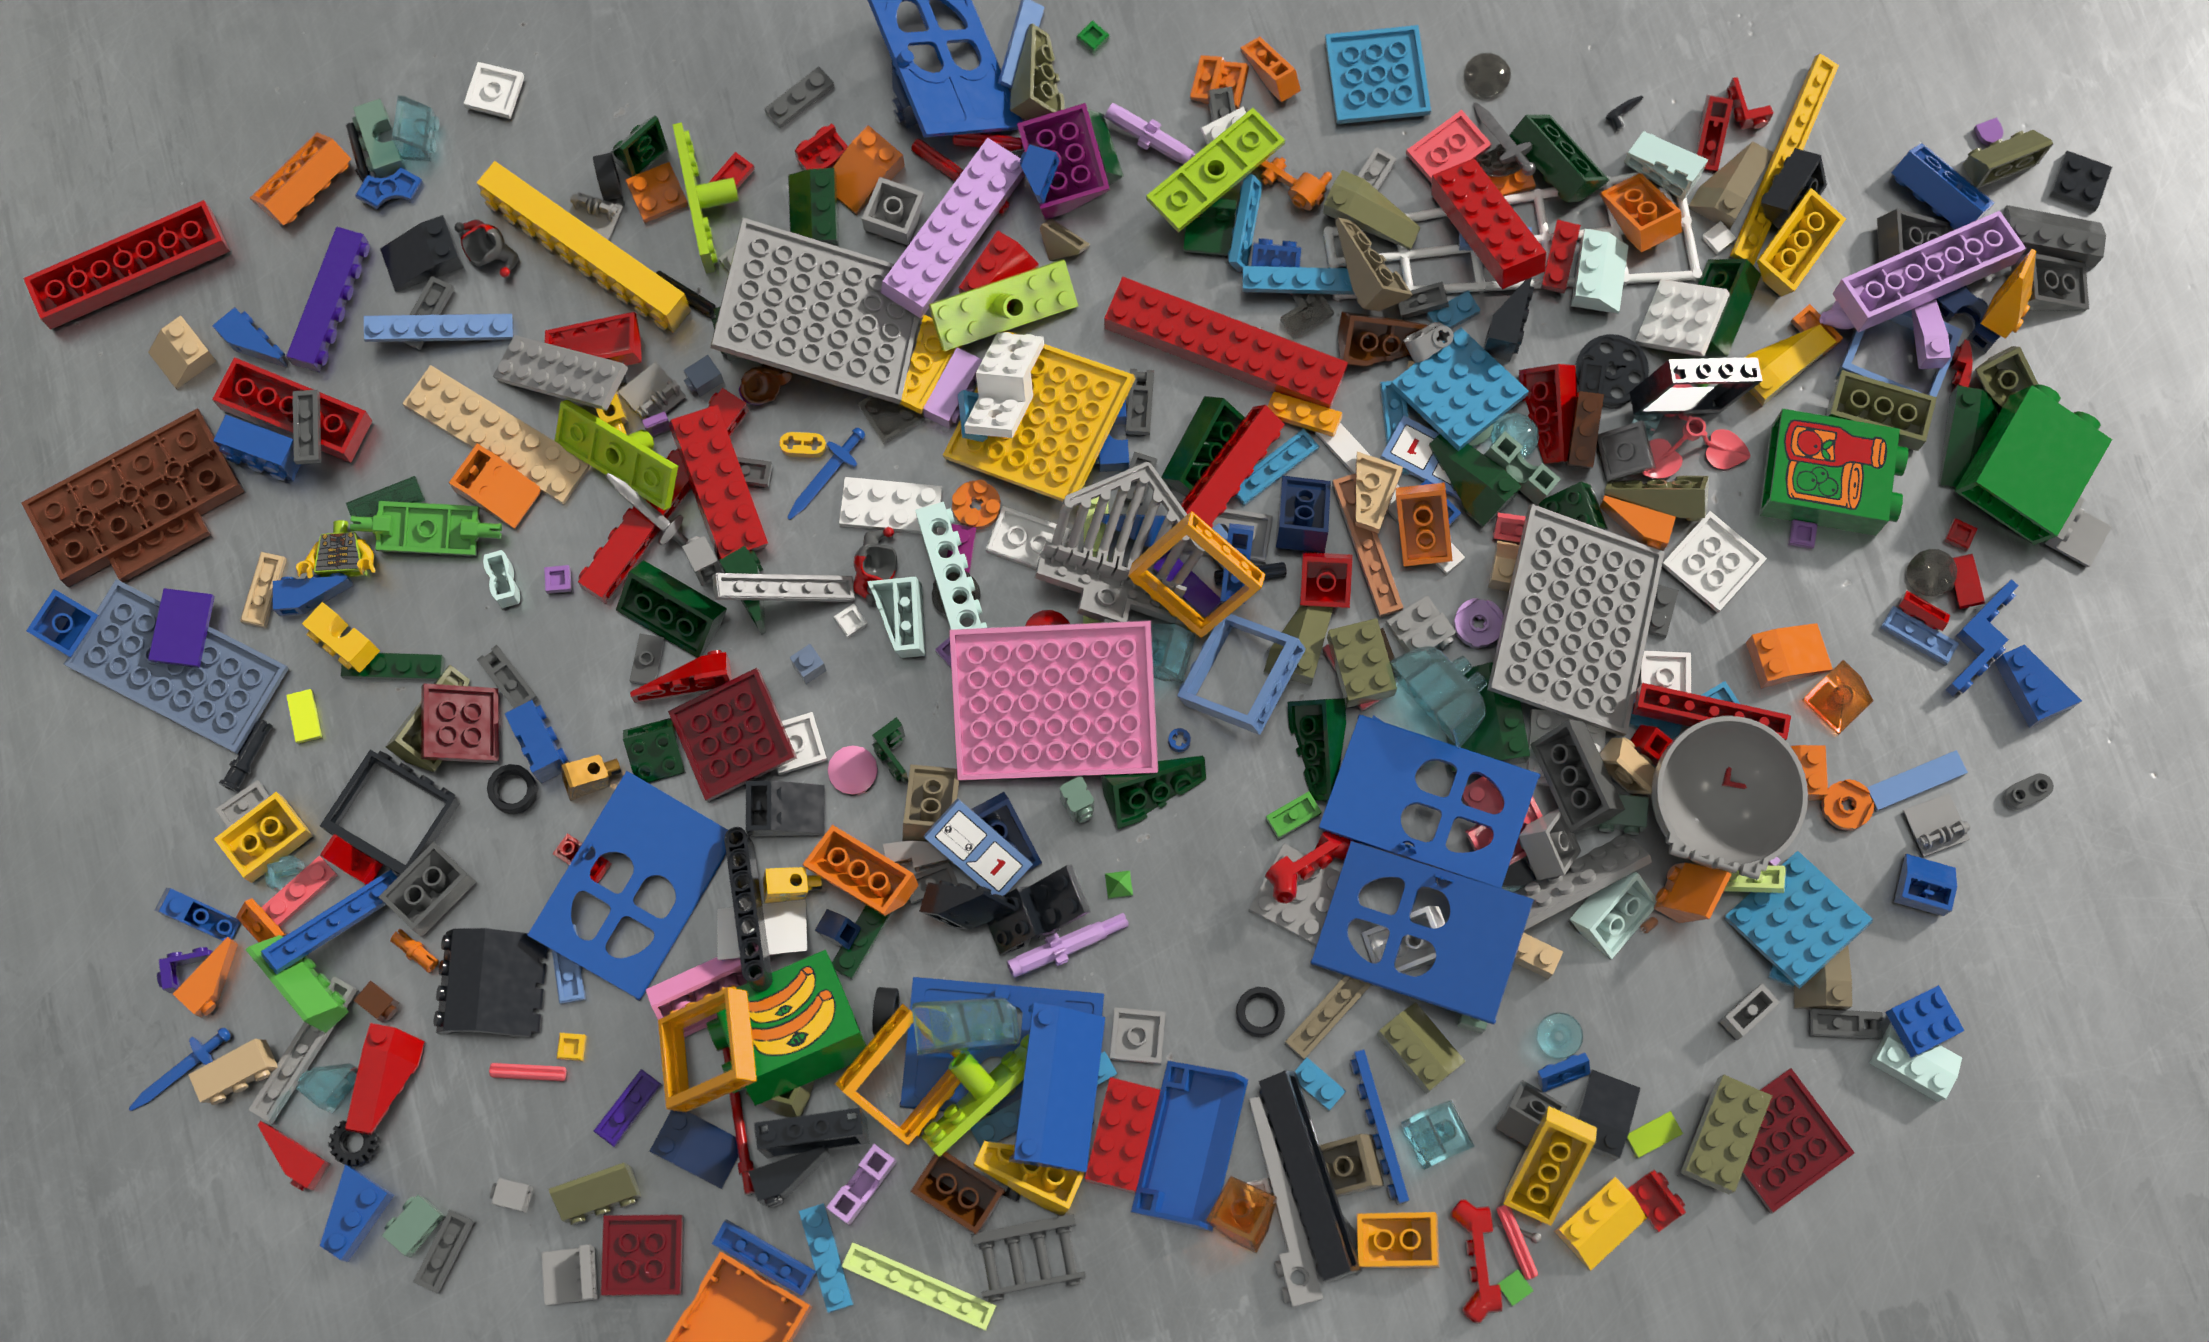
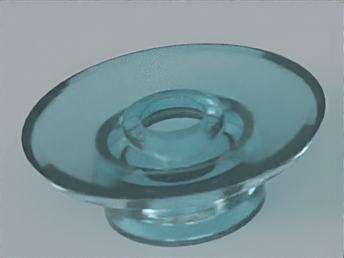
M1553 1013L1546 1016L1539 1024L1537 1039L1540 1047L1546 1054L1554 1058L1563 1059L1574 1055L1580 1049L1583 1042V1031L1579 1022L1571 1015ZM1560 1032L1563 1035V1040H1557L1555 1033Z

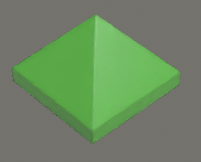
M1130 870L1105 873L1108 899L1133 896Z

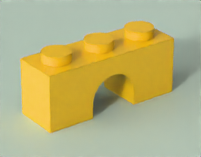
M323 602L302 623L309 630L306 635L316 644L320 641L323 642L322 648L332 657L335 654L340 656L338 661L348 670L353 667L360 673L380 652L368 638L354 627L347 635L340 637L349 625Z

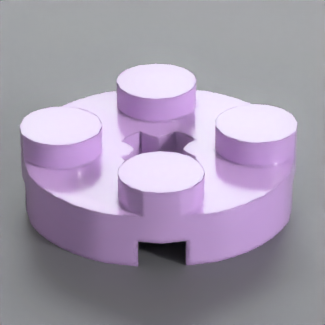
M1473 598L1464 602L1456 613L1453 621L1454 629L1457 632L1456 635L1463 643L1473 649L1488 647L1499 639L1504 616L1500 608L1492 601ZM1473 619H1484V628L1474 627L1473 624L1475 622Z

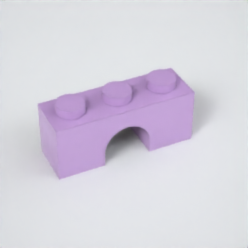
M874 1144L859 1163V1167L853 1177L844 1187H841L826 1208L850 1226L895 1166L896 1160Z

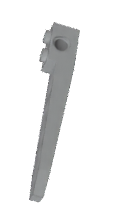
M1251 1098L1248 1102L1287 1253L1279 1254V1261L1275 1262L1278 1277L1283 1276L1285 1287L1281 1288L1284 1302H1289L1292 1308L1320 1301L1323 1299L1310 1247L1260 1098ZM1293 1271H1300L1304 1274L1305 1281L1302 1285L1292 1283L1290 1277Z

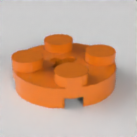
M978 479L966 482L953 494V514L961 525L976 527V530H981L991 526L997 520L1001 508L1000 496L997 490L986 481ZM973 500L983 502L981 503L980 510L970 508Z
M1848 779L1836 782L1828 788V795L1822 799L1821 812L1823 817L1834 827L1841 830L1854 831L1869 821L1874 811V802H1872L1869 795L1870 792L1865 785ZM1847 799H1850L1854 809L1846 811L1843 808L1842 801L1845 802Z

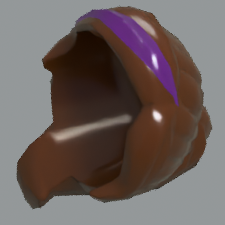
M765 364L753 367L743 374L738 389L739 395L743 401L753 405L774 401L780 391V387L786 385L791 380L793 374Z

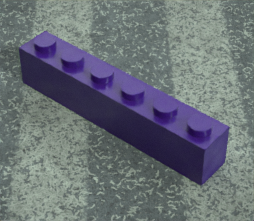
M336 226L286 355L292 365L320 373L322 366L327 363L328 349L330 344L335 342L338 323L344 319L346 302L352 298L353 284L355 279L360 277L361 263L363 258L367 257L370 250L369 242L364 234Z

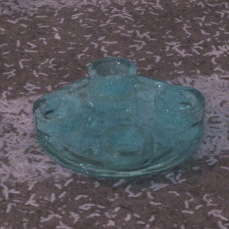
M1509 413L1503 415L1494 423L1491 432L1492 444L1506 431L1523 446L1520 450L1523 458L1536 449L1539 440L1538 428L1533 420L1526 415Z

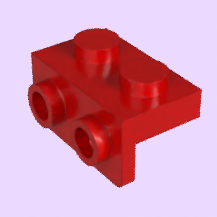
M830 124L827 127L820 128L815 136L809 140H804L798 144L795 149L796 160L804 170L832 168L848 146L837 134L836 127Z

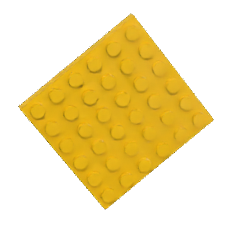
M1044 344L1031 370L1033 398L1013 438L988 436L983 442L962 438L960 420L943 453V457L946 460L1063 502L1066 495L1083 488L1135 381V377L1128 372ZM976 387L975 393H978V387Z

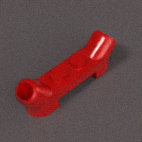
M1325 831L1322 833L1315 849L1294 863L1288 856L1277 861L1265 874V878L1273 885L1274 899L1280 903L1292 902L1296 898L1297 882L1302 879L1304 881L1309 879L1317 869L1326 868L1335 858L1345 860L1350 843L1353 840Z
M1461 1199L1451 1211V1217L1469 1231L1470 1240H1466L1467 1255L1472 1256L1473 1266L1469 1267L1471 1282H1475L1476 1291L1463 1306L1462 1311L1468 1319L1478 1324L1484 1320L1488 1313L1502 1312L1500 1285L1489 1286L1483 1234L1493 1232L1492 1217L1489 1206L1475 1207L1466 1199Z

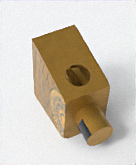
M594 755L561 765L562 780L570 801L608 787L609 777L621 773L617 758L603 762L601 755Z

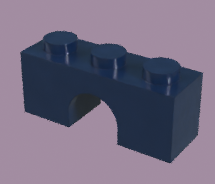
M1967 286L1936 298L1941 316L1945 321L1949 322L1954 316L1959 314L1967 315L1972 319L1974 329L1967 339L1984 353H1987L2001 337L1980 324L1988 305L1983 299L1973 295Z

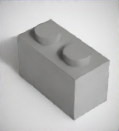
M705 536L693 537L686 542V545L682 546L701 586L712 581V575L715 573H722L720 565Z
M1762 983L1719 1022L1736 1040H1739L1780 1002Z

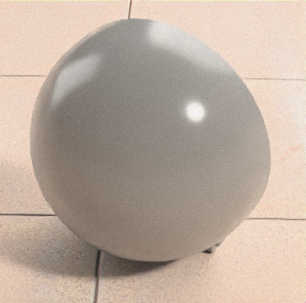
M1720 716L1701 721L1689 727L1667 746L1653 775L1651 798L1656 821L1666 837L1665 843L1670 844L1669 854L1684 859L1688 858L1712 869L1725 870L1732 873L1740 870V875L1758 880L1761 871L1767 870L1768 862L1785 851L1798 835L1806 815L1808 790L1805 773L1797 755L1777 732L1752 719L1737 716ZM1726 768H1732L1730 781L1745 783L1747 788L1739 789L1722 786Z

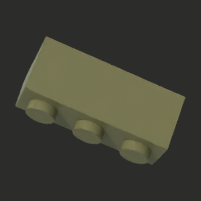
M2035 130L2025 133L2019 131L2008 140H1997L1983 150L1981 148L1974 149L1968 154V158L1963 166L1973 185L1979 188L2039 164L2053 145V142Z
M1416 1002L1398 1014L1376 1034L1425 1094L1466 1062Z
M621 1163L549 1188L550 1195L561 1220L565 1223L570 1222L571 1225L586 1221L585 1216L594 1213L596 1217L610 1213V1208L619 1204L621 1208L636 1203L635 1199L641 1197L633 1169L626 1163Z

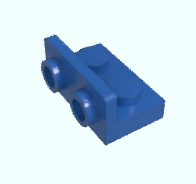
M1259 238L1258 242H1253L1251 266L1300 267L1301 247L1297 246V242L1283 241L1282 245L1273 244L1272 239Z

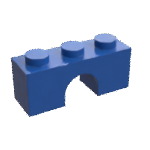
M1126 401L1112 427L1126 425ZM1108 434L1095 461V464L1100 465V472L1128 470V440H1117Z

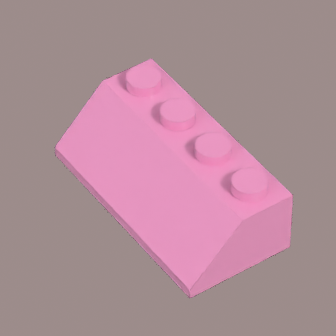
M716 957L646 989L651 1007L659 1020L669 1015L671 1011L684 1008L687 1003L697 1002L703 999L704 995L720 991L722 987L730 988L735 986L737 988L746 984L747 981L742 974L740 958L718 960ZM715 1013L683 1028L684 1037L706 1028V1022L718 1018L717 1014Z

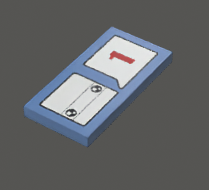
M1403 415L1380 458L1402 466L1409 474L1422 481L1428 479L1432 484L1445 483L1446 493L1460 500L1457 492L1452 489L1451 481L1446 472L1441 469L1429 447V443L1439 434Z
M958 798L924 835L925 839L976 883L991 889L992 895H1005L1033 865L1030 860Z

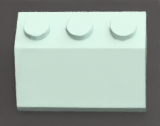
M1584 229L1580 239L1571 306L1619 314L1628 253L1627 244L1609 232Z
M1633 872L1590 895L1570 918V921L1582 936L1608 958L1613 959L1652 913L1657 902L1655 900L1656 897L1637 872Z
M1890 1022L1883 1039H1881L1869 1063L1934 1101L1940 1102L1947 1098L1958 1077L1962 1057L1938 1044L1910 1058Z

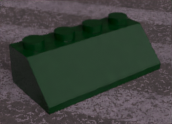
M1525 115L1509 135L1516 145L1527 142L1532 144V149L1526 154L1528 161L1534 163L1536 169L1544 175L1543 179L1548 184L1553 185L1558 191L1559 197L1566 202H1580L1609 181L1605 174L1551 115Z
M1708 259L1697 285L1727 289L1730 295L1705 356L1728 357L1761 277V273L1748 259Z
M1204 396L1163 472L1162 480L1176 492L1187 496L1245 417L1226 399Z
M644 560L629 571L616 607V611L655 634L664 637L669 642L697 658L703 655L714 638L727 610L726 607Z

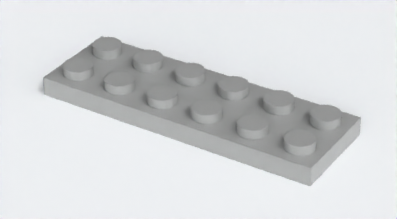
M514 335L493 377L499 382L607 411L628 367L624 363Z
M1623 834L1575 859L1565 875L1528 883L1525 887L1514 892L1534 899L1525 930L1652 863L1650 854L1628 834Z

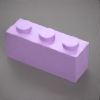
M956 348L923 408L924 417L948 429L951 428L953 423L957 424L960 420L958 393L962 390L974 392L972 388L977 382L976 372L982 359L960 348Z

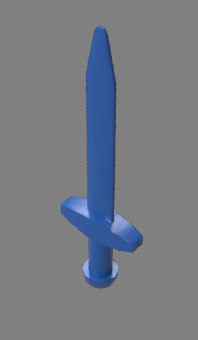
M853 429V434L842 447L828 441L827 446L834 455L796 499L788 514V519H792L807 507L843 462L852 467L857 466V462L850 455V451L860 439H864L865 432L862 429Z
M226 1028L217 1030L218 1033L204 1045L196 1038L191 1037L189 1042L193 1052L145 1089L131 1104L129 1110H135L150 1102L200 1061L204 1065L211 1063L213 1059L210 1052L224 1041L228 1042L230 1040L231 1033Z

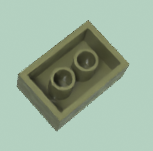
M1375 618L1330 629L1327 640L1342 694L1345 698L1346 708L1395 696L1397 686L1378 619Z

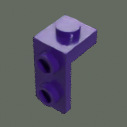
M207 947L193 949L192 953L183 955L182 952H173L167 954V958L159 959L160 972L157 973L159 987H162V990L168 993L175 992L179 988L177 966L205 961L213 951L208 950Z

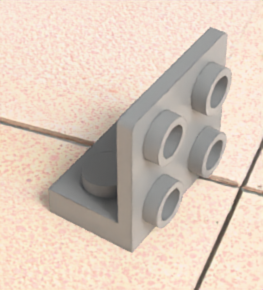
M2080 497L2059 535L2047 540L2045 544L2080 564L2090 567L2110 532L2111 526L2085 512L2081 508L2085 499Z
M582 1245L575 1249L542 1253L545 1305L598 1300L594 1246Z

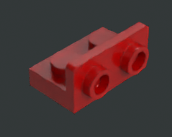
M1652 1170L1627 1188V1190L1634 1196L1646 1215L1647 1220L1658 1233L1677 1218L1684 1215L1686 1211L1683 1208L1685 1203L1676 1193L1673 1195L1667 1187L1669 1182L1661 1172L1657 1173L1655 1170Z

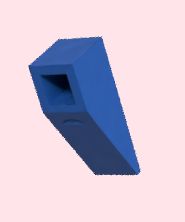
M234 307L212 325L234 351L282 367L287 366L282 358L285 356L283 351L276 344L271 346L267 342L270 339L261 328L256 330L252 326L254 321L245 311L240 313Z
M343 573L330 574V577L313 575L312 578H307L305 576V579L282 577L281 580L273 581V610L279 616L306 614L318 607L322 602L325 603L351 588L353 582Z
M171 888L165 889L154 910L221 941H224L227 937L232 939L240 924L238 919Z

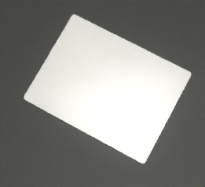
M796 900L762 904L769 955L806 951V901ZM734 908L717 909V959L740 958Z

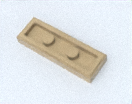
M265 552L260 553L240 619L242 624L266 629L273 607V581L281 580L287 561L285 557Z

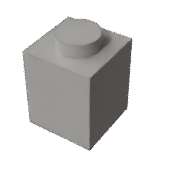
M498 1178V1182L492 1185L490 1191L491 1204L526 1213L533 1187Z

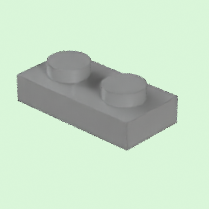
M1376 147L1358 176L1365 179L1378 190L1394 166L1397 158Z
M257 780L215 810L226 827L229 828L266 800L269 794Z

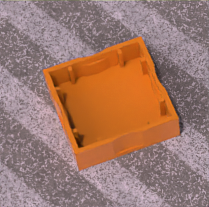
M720 1251L701 1282L695 1299L683 1312L666 1342H792L811 1311L812 1306Z

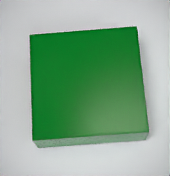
M1093 20L1076 36V40L1093 54L1110 39V35Z

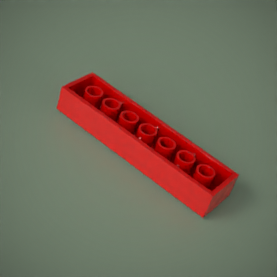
M203 200L23 279L40 319L51 330L228 253L230 250L212 210Z

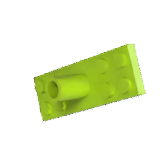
M1251 108L1147 194L1146 200L1179 233L1285 145V139L1254 108Z
M682 123L672 124L700 257L706 274L715 272L714 263H718V259L713 245V236L708 218L704 217L702 209L738 202L739 198L734 178L697 185L695 177L700 175L689 130L684 131Z
M1059 260L930 303L928 306L942 351H947L1077 307L1078 303L1065 260ZM1010 301L1011 306L1009 311H1007V304Z
M569 400L560 402L555 442L559 443L567 452L603 474L610 473L626 482L641 497L659 508L666 510L671 507L678 465L653 451L654 440L648 431L641 429L626 435Z
M1029 1034L1021 1040V1045L1017 1049L1005 1054L1001 1059V1063L989 1074L969 1051L960 1053L951 1061L948 1067L949 1070L969 1092L958 1103L947 1107L943 1116L937 1122L930 1123L921 1136L939 1157L1023 1081Z

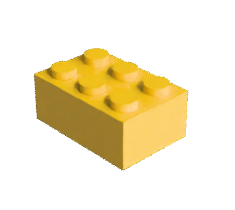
M275 792L215 837L214 840L242 877L253 883L312 838L313 835L285 798L278 792Z

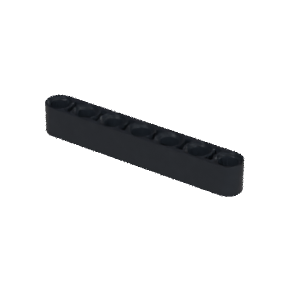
M733 827L726 832L724 841L742 974L754 991L763 992L771 986L773 978L754 844L743 828Z

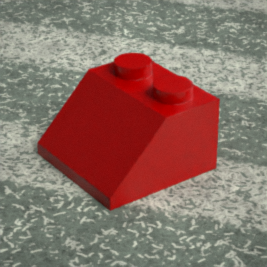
M1303 552L1300 605L1350 608L1353 555Z

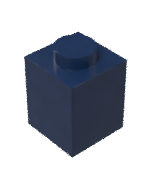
M827 909L814 931L829 942L849 950L861 927L846 916Z

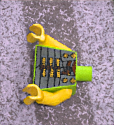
M337 520L333 522V533L321 534L319 541L314 544L305 560L296 565L297 576L300 577L301 574L307 573V578H312V571L314 570V573L321 577H330V574L343 573L348 577L367 576V569H370L372 573L376 571L373 565L374 552L366 540L361 539L355 532H348L347 521Z

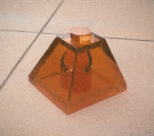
M1842 660L1803 701L1839 735L1873 702V699L1862 677L1847 662Z
M1230 1176L1206 1221L1232 1242L1257 1253L1269 1231L1277 1197Z

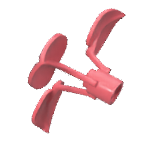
M1675 374L1676 379H1681V377ZM1678 384L1674 385L1672 388H1687L1692 386L1690 384ZM1663 414L1666 417L1678 415L1680 419L1687 421L1682 429L1684 436L1673 447L1665 439L1649 441L1656 468L1642 472V474L1653 479H1662L1674 475L1680 469L1683 462L1682 456L1675 450L1686 439L1695 441L1702 437L1704 443L1709 446L1705 453L1707 461L1714 468L1720 470L1731 469L1747 461L1751 455L1745 443L1729 430H1715L1711 434L1709 441L1705 431L1706 424L1703 419L1692 416L1687 417L1683 414Z

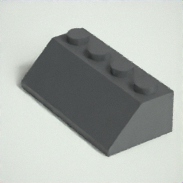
M2006 205L2004 217L2026 247L2022 255H2027L2033 249L2036 251V254L2086 263V267L2095 268L2104 257L2106 233L2102 223Z
M1568 719L1530 744L1570 833L1604 823L1625 810L1584 721Z

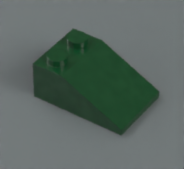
M653 116L641 125L635 126L626 139L617 142L613 147L611 153L615 163L630 177L644 172L668 150L659 119Z
M746 546L719 560L724 573L760 574L763 571L760 565L761 562L755 552H749ZM741 600L761 635L765 634L764 601Z

